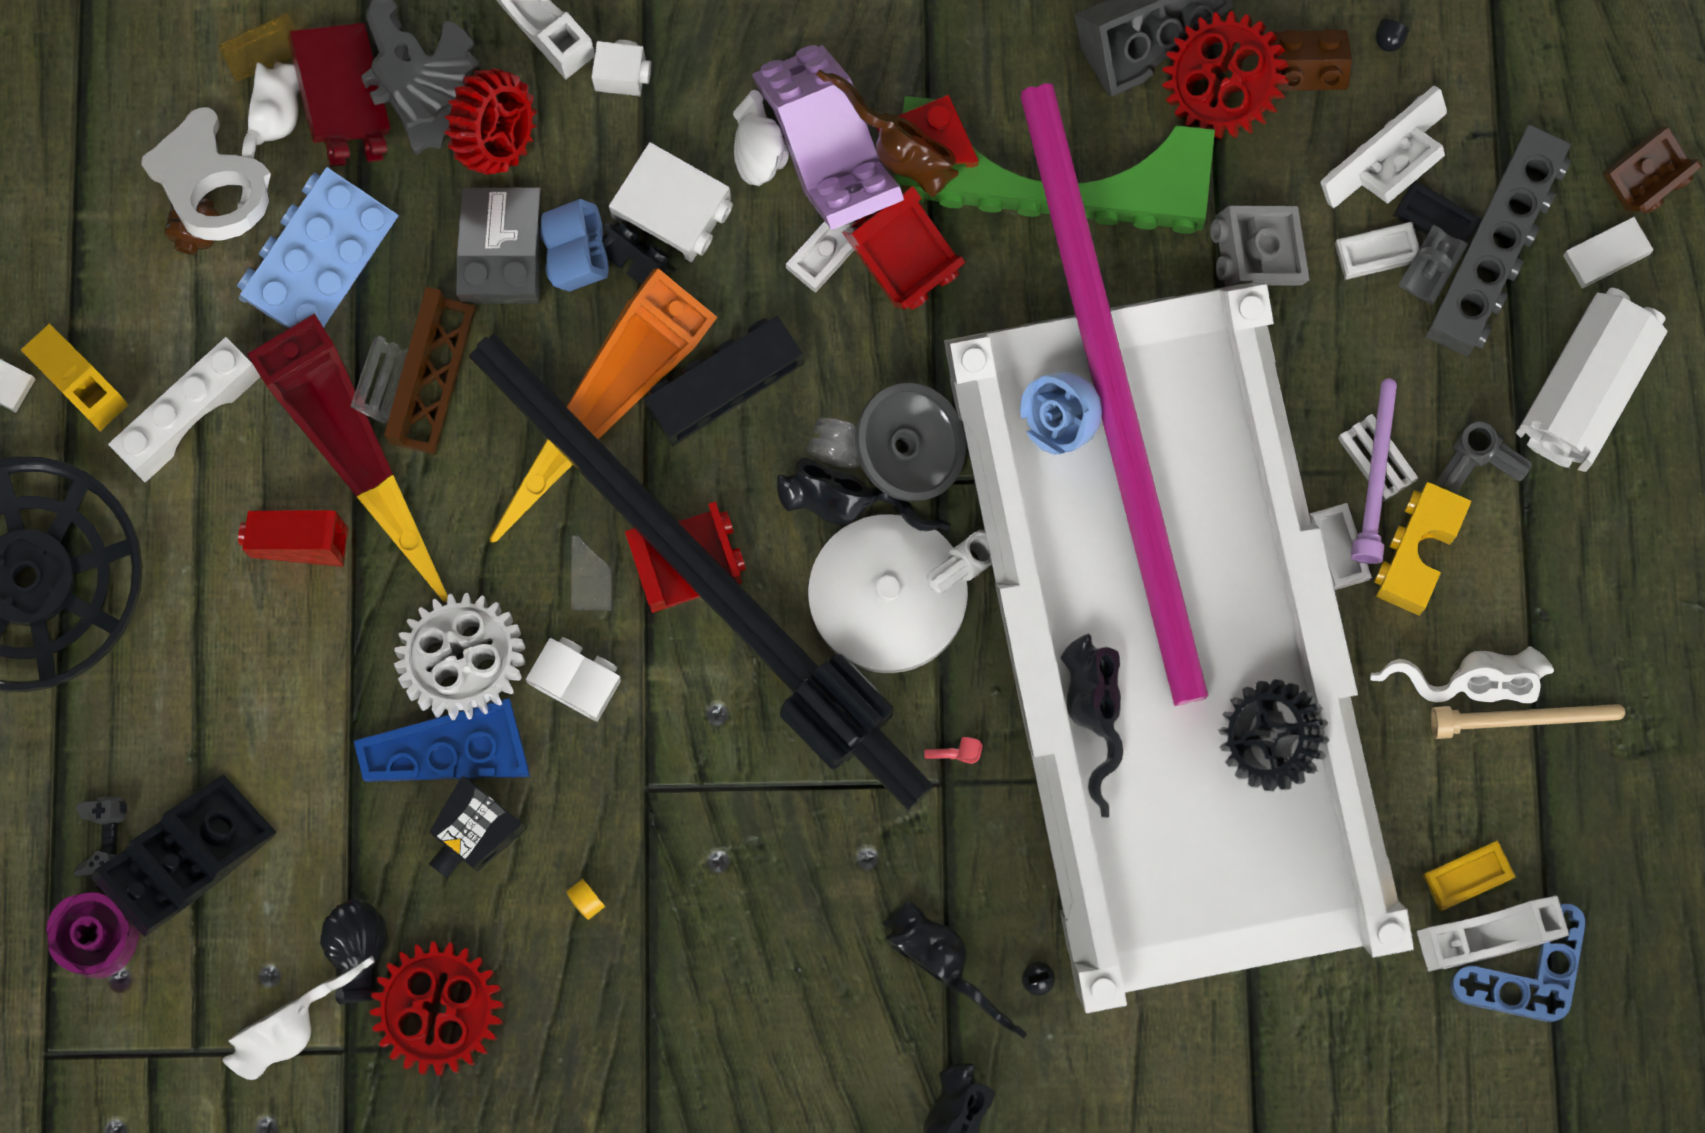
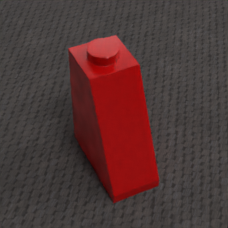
M332 510L248 511L246 522H241L239 526L238 543L240 546H243L242 550L249 558L344 567L349 528L338 513Z

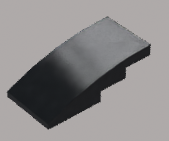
M222 775L165 812L160 822L131 840L126 850L95 869L91 878L139 932L146 937L239 867L275 836L276 831L226 776Z

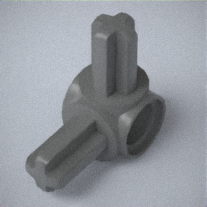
M1474 422L1461 432L1452 446L1455 454L1438 477L1437 484L1445 490L1457 493L1475 465L1485 467L1488 462L1516 481H1521L1531 469L1532 463L1503 444L1502 441L1505 437L1496 432L1490 424ZM1481 431L1487 436L1488 446L1484 451H1475L1469 446L1468 435L1470 432Z

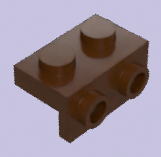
M1347 30L1272 31L1277 36V39L1271 46L1281 45L1285 49V52L1277 57V59H1283L1289 63V67L1279 71V74L1289 79V83L1278 85L1277 89L1280 91L1346 90L1349 88L1352 56Z
M1660 127L1602 174L1625 211L1649 213L1660 207L1664 202L1663 197L1672 190H1678L1689 184L1694 178L1692 174L1699 170L1702 165L1698 159L1687 158L1669 127Z

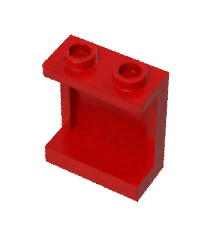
M902 185L900 189L904 197L903 201L859 218L842 231V234L894 307L900 309H907L909 307L910 310H913L929 299L930 296L927 292L936 285L945 286L958 277L960 274L958 268L966 262L962 256L956 255L919 204L918 201L922 198L913 186Z

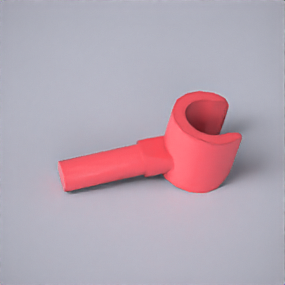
M962 737L959 749H925L924 755L925 759L951 758L964 763L974 764L980 759L983 745L980 740Z

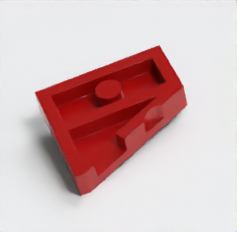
M949 95L898 115L912 122L931 139L949 148L956 158L955 164H966V167L969 168L978 166L979 160Z

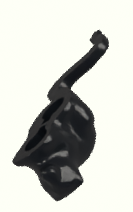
M801 458L797 462L794 475L785 476L780 474L777 477L779 500L787 511L805 508L823 520L843 525L857 519L867 507L880 500L896 506L906 523L919 531L928 532L937 528L949 530L951 523L941 519L934 521L924 520L915 514L910 502L893 498L877 487L869 488L861 479L844 471L830 469L809 458Z
M1085 634L1068 645L1060 659L1068 668L1071 677L1067 693V710L1070 718L1077 725L1092 730L1097 735L1104 737L1107 743V758L1092 772L1088 781V791L1092 800L1100 807L1101 817L1109 818V804L1101 794V783L1104 778L1118 768L1123 759L1124 751L1122 740L1114 729V722L1119 717L1121 707V694L1118 687L1120 656L1117 650L1110 647L1096 649L1092 643L1091 635Z
M907 901L883 922L885 927L893 930L891 934L885 937V941L890 947L911 960L939 982L966 995L988 1016L1007 1030L1018 1034L1023 1039L1026 1037L1027 1033L1001 1013L977 987L962 979L967 951L963 940L955 931L945 925L929 920L923 911L911 901Z
M955 1064L939 1073L942 1094L927 1115L923 1133H979L981 1120L991 1106L995 1094L990 1087L975 1081L974 1064Z

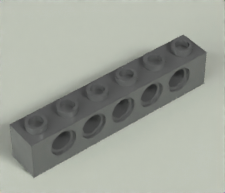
M1528 124L1429 328L1426 338L1466 357H1469L1475 346L1480 349L1483 348L1492 327L1485 324L1491 312L1496 315L1499 314L1508 296L1507 293L1502 291V288L1507 279L1514 281L1524 262L1518 255L1523 245L1531 247L1540 226L1534 224V221L1539 211L1544 214L1547 213L1556 195L1555 192L1550 190L1555 178L1562 181L1570 166L1572 159L1565 156L1571 143ZM1525 170H1536L1541 174L1543 180H1530ZM1519 203L1523 205L1527 214H1515L1510 209L1509 204ZM1493 237H1505L1510 242L1511 248L1503 249L1498 247L1494 243ZM1485 269L1490 271L1495 281L1490 283L1482 281L1477 275V270ZM1463 303L1473 304L1478 309L1479 315L1471 317L1464 314L1460 305Z

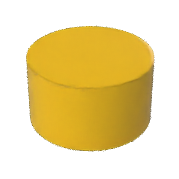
M583 878L566 891L573 905L588 920L605 907Z

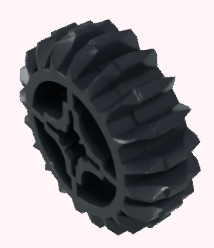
M1274 679L1271 684L1267 681L1256 682V690L1252 687H1245L1242 689L1244 700L1236 697L1230 700L1235 711H1225L1222 714L1230 722L1228 727H1222L1218 730L1220 734L1228 736V741L1224 742L1219 748L1222 751L1232 753L1225 763L1231 767L1238 766L1235 773L1238 779L1248 778L1249 786L1259 788L1262 785L1265 791H1275L1277 786L1280 790H1289L1292 786V781L1295 784H1303L1306 782L1304 772L1314 774L1318 771L1313 763V759L1323 760L1326 757L1323 751L1318 750L1319 743L1326 744L1330 741L1327 736L1320 735V729L1325 728L1329 723L1325 719H1316L1323 708L1320 704H1310L1313 695L1307 691L1300 692L1299 685L1295 683H1288L1285 686L1283 680ZM1276 702H1281L1287 706L1295 716L1297 723H1287L1283 713L1278 711ZM1256 716L1255 727L1250 731L1251 724ZM1273 729L1285 731L1277 733V739L1272 738L1274 742L1262 740L1269 738L1271 732H1275ZM1297 739H1299L1296 750L1293 753V755H1291L1292 745ZM1252 747L1262 749L1265 759L1270 761L1271 769L1263 766L1256 759L1251 750Z

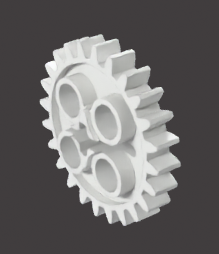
M469 593L464 594L461 603H456L453 595L449 594L447 605L441 606L434 599L432 600L434 610L429 613L420 607L418 610L422 619L419 622L413 619L407 620L412 632H400L398 635L401 642L406 645L396 647L394 650L397 657L401 659L394 663L398 674H403L398 680L402 688H408L406 693L411 701L419 698L418 704L421 710L425 711L432 705L435 717L439 718L444 710L447 709L451 720L456 719L459 710H464L467 718L472 719L473 708L479 707L484 714H487L488 708L486 703L491 700L499 706L502 705L499 693L503 691L512 694L514 691L509 680H521L522 678L519 670L515 668L526 663L523 655L519 653L525 650L523 640L518 639L521 635L517 624L511 625L513 619L509 612L501 615L502 610L499 603L495 602L487 609L488 604L484 596H481L475 604H472ZM469 627H479L477 633L472 636L462 635ZM488 641H493L491 645L487 644ZM435 643L443 644L437 652L426 653L430 645ZM463 653L465 657L457 660L456 655ZM490 659L495 661L488 669H477L484 660ZM429 668H433L432 672H428L427 670ZM447 677H458L453 685L441 686L442 681Z

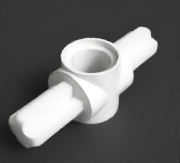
M978 530L948 552V560L928 573V586L931 590L943 593L961 579L969 581L992 565L985 530ZM970 550L977 554L979 560L972 556Z

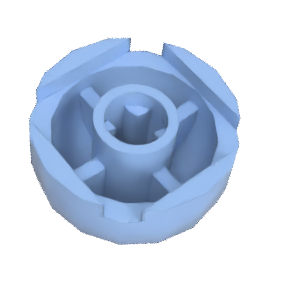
M1071 372L1050 373L1034 380L1025 389L1020 406L1021 419L1027 418V423L1031 429L1027 431L1029 438L1041 450L1054 455L1072 452L1090 441L1100 426L1103 411L1100 397L1094 386L1085 378Z

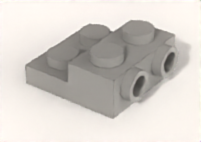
M1228 206L1215 216V220L1211 224L1210 234L1213 242L1219 243L1221 257L1218 258L1216 263V274L1220 280L1225 281V287L1250 282L1264 283L1267 286L1303 285L1309 281L1298 206Z

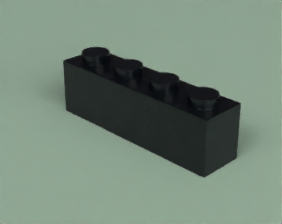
M778 316L770 321L767 318L757 321L748 329L749 334L738 341L734 339L725 341L715 349V355L704 362L700 359L693 361L681 371L682 375L670 383L668 380H664L648 391L649 396L644 398L646 408L671 447L804 365L803 353Z

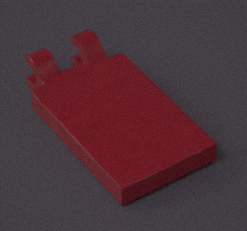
M365 23L291 30L287 39L313 143H325L329 166L346 165L345 158L350 156L346 140L362 139L367 162L383 161L382 153H387V145L383 135H387L391 127L385 103L375 105L371 99L370 92L376 91L379 86L371 85L365 88L361 78L363 74L372 68L374 60Z

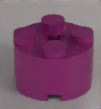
M95 892L72 895L62 900L50 914L46 927L48 949L52 958L64 969L89 978H107L123 969L133 957L140 936L139 930L108 896ZM91 928L96 930L98 935L94 942L90 941L91 938L87 935L88 930Z

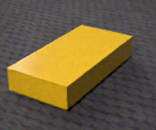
M1498 840L1423 874V878L1440 912L1516 878Z

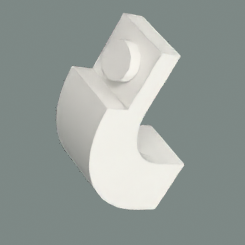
M1558 896L1533 900L1487 915L1417 931L1428 971L1457 967L1569 936Z

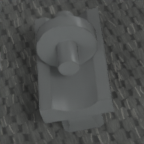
M1433 225L1398 287L1433 305L1468 243L1448 235L1441 228Z

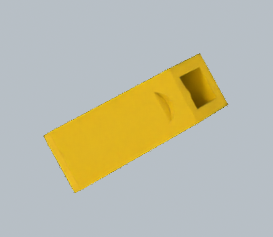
M50 323L21 349L37 368L99 431L103 430L129 406L105 378Z

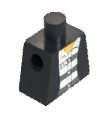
M462 776L430 830V834L442 843L443 847L429 862V865L446 879L449 878L462 861L478 872L516 840L527 828L487 794Z

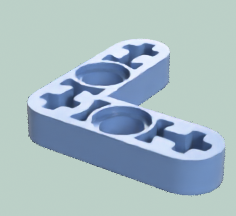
M1572 904L1560 905L1563 915L1565 912L1568 913L1569 920L1575 922V928L1568 929L1569 936H1566L1564 942L1572 941L1573 946L1571 948L1565 944H1550V942L1541 944L1535 979L1476 966H1467L1458 970L1452 976L1450 990L1453 996L1459 1002L1467 1005L1544 1022H1554L1564 1018L1571 1008L1583 942L1585 917L1582 911ZM1559 951L1567 956L1569 967L1564 974H1555L1549 969L1547 958L1551 952ZM1469 974L1474 975L1475 983L1487 986L1490 984L1489 977L1494 978L1495 982L1490 991L1491 1002L1485 1000L1488 995L1486 991L1476 990L1472 992L1471 996L1466 995V988L1460 986V980H1465L1469 977ZM1504 983H1514L1520 988L1521 1000L1517 1005L1509 1006L1501 1000L1499 991ZM1530 986L1536 988L1532 995L1535 997L1545 998L1549 996L1550 992L1555 993L1554 998L1556 1001L1561 1002V1008H1556L1549 1014L1547 1013L1546 1005L1534 1002L1531 1004V1010H1527L1526 1006L1531 997Z

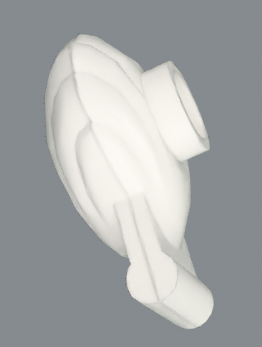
M752 90L733 112L739 125L735 135L734 160L737 170L745 182L750 185L761 186L775 176L777 169L780 170L786 165L789 151L782 137L781 127L776 124L775 120L766 117L762 103V94L757 90Z

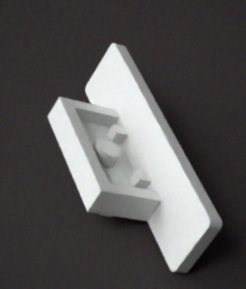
M1433 86L1423 95L1416 98L1408 108L1395 119L1390 120L1383 129L1366 143L1360 145L1351 156L1339 166L1333 168L1321 180L1326 201L1331 207H1337L1362 185L1388 204L1445 156L1443 146L1424 133L1447 113L1441 89Z

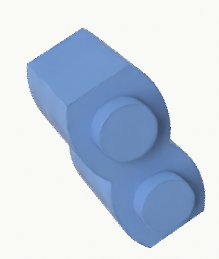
M578 199L542 213L540 236L548 249L545 270L548 279L554 287L570 292L608 277V259L602 243V221L595 204Z

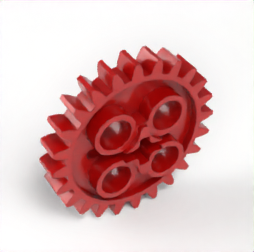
M1233 11L1229 12L1226 21H1223L1222 17L1217 12H1214L1212 24H1208L1200 17L1198 18L1199 30L1195 32L1191 27L1186 26L1185 30L1189 38L1186 41L1180 38L1174 39L1175 43L1180 47L1178 53L1167 52L1166 54L1174 61L1173 66L1163 67L1162 69L1164 73L1172 77L1171 80L1162 84L1163 88L1168 91H1174L1166 100L1171 106L1180 104L1174 114L1179 119L1188 115L1185 125L1196 127L1199 124V128L1211 129L1213 127V130H1215L1214 136L1218 139H1222L1225 129H1228L1233 138H1237L1240 126L1247 132L1252 133L1251 121L1256 119L1265 125L1266 120L1262 113L1265 110L1273 113L1278 111L1271 103L1273 98H1285V95L1277 89L1278 85L1289 83V79L1286 76L1279 74V71L1289 67V63L1286 60L1277 59V57L1285 52V49L1281 45L1271 46L1277 39V36L1272 31L1263 35L1266 28L1263 22L1259 21L1251 28L1252 18L1248 14H1245L1239 23L1237 15ZM1214 43H1223L1221 55L1215 59H1208L1207 52L1209 47ZM1240 43V48L1233 55L1234 45ZM1250 55H1258L1259 62L1257 67L1249 72L1243 71L1242 65L1245 58ZM1230 70L1233 73L1230 79L1224 78L1221 80L1219 78L1221 72L1227 73ZM1200 79H1208L1209 86L1206 92L1199 96L1193 95L1195 83ZM1243 91L1244 101L1237 108H1229L1228 99L1231 94ZM1218 96L1216 107H1211V103Z
M431 942L430 951L425 954L421 946L415 945L414 958L411 959L408 955L401 952L399 955L403 965L399 968L390 963L386 965L392 974L390 979L384 977L377 978V981L385 989L383 992L371 993L372 998L381 1002V1007L370 1010L369 1014L381 1017L382 1021L373 1026L372 1030L374 1032L386 1033V1036L379 1042L380 1047L395 1046L389 1056L392 1060L395 1061L403 1055L406 1056L403 1068L409 1070L417 1061L419 1062V1074L426 1075L430 1065H433L436 1075L443 1076L445 1064H449L452 1071L458 1073L460 1070L459 1060L464 1059L465 1062L473 1066L475 1064L472 1056L474 1050L485 1055L488 1053L486 1047L482 1044L485 1038L497 1040V1036L489 1029L491 1025L503 1024L501 1019L493 1016V1011L503 1008L504 1003L493 1000L492 996L499 993L502 989L499 985L487 984L495 975L492 970L479 972L484 963L482 958L478 957L471 963L468 962L470 958L469 949L464 948L458 956H455V945L453 943H448L444 953H441L438 943ZM443 973H447L448 979L440 999V1003L446 1006V1012L438 1013L436 1016L434 1040L431 1045H428L426 1039L434 1019V1014L428 1011V1006L438 1002L440 978ZM428 974L432 980L430 990L424 995H415L412 990L413 980L418 975ZM460 982L469 983L472 989L470 998L464 1003H455L452 999L453 987ZM419 1014L422 1019L421 1030L416 1035L407 1036L403 1030L404 1020L409 1015ZM451 1022H458L462 1027L461 1039L454 1044H447L442 1037L444 1027Z

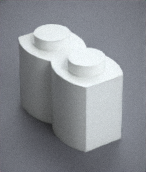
M562 637L559 642L550 638L527 676V683L582 715L598 722L621 682L620 676L615 674L617 667L599 656H596L594 661L580 654L583 648L565 637Z

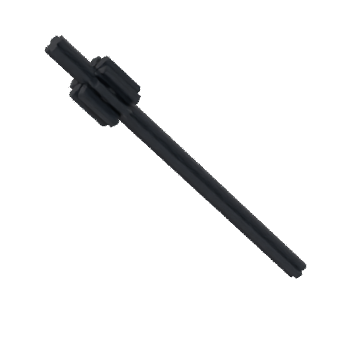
M495 333L489 338L487 336L476 345L477 348L469 355V358L794 693L782 704L780 717L830 769L839 768L845 761L848 762L855 756L907 811L916 806L933 789L934 785L880 730L893 716L894 706L843 654H836L829 661H825L818 666Z

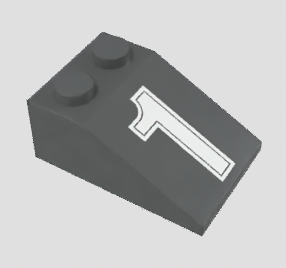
M463 188L457 248L456 295L461 302L468 304H540L541 188Z

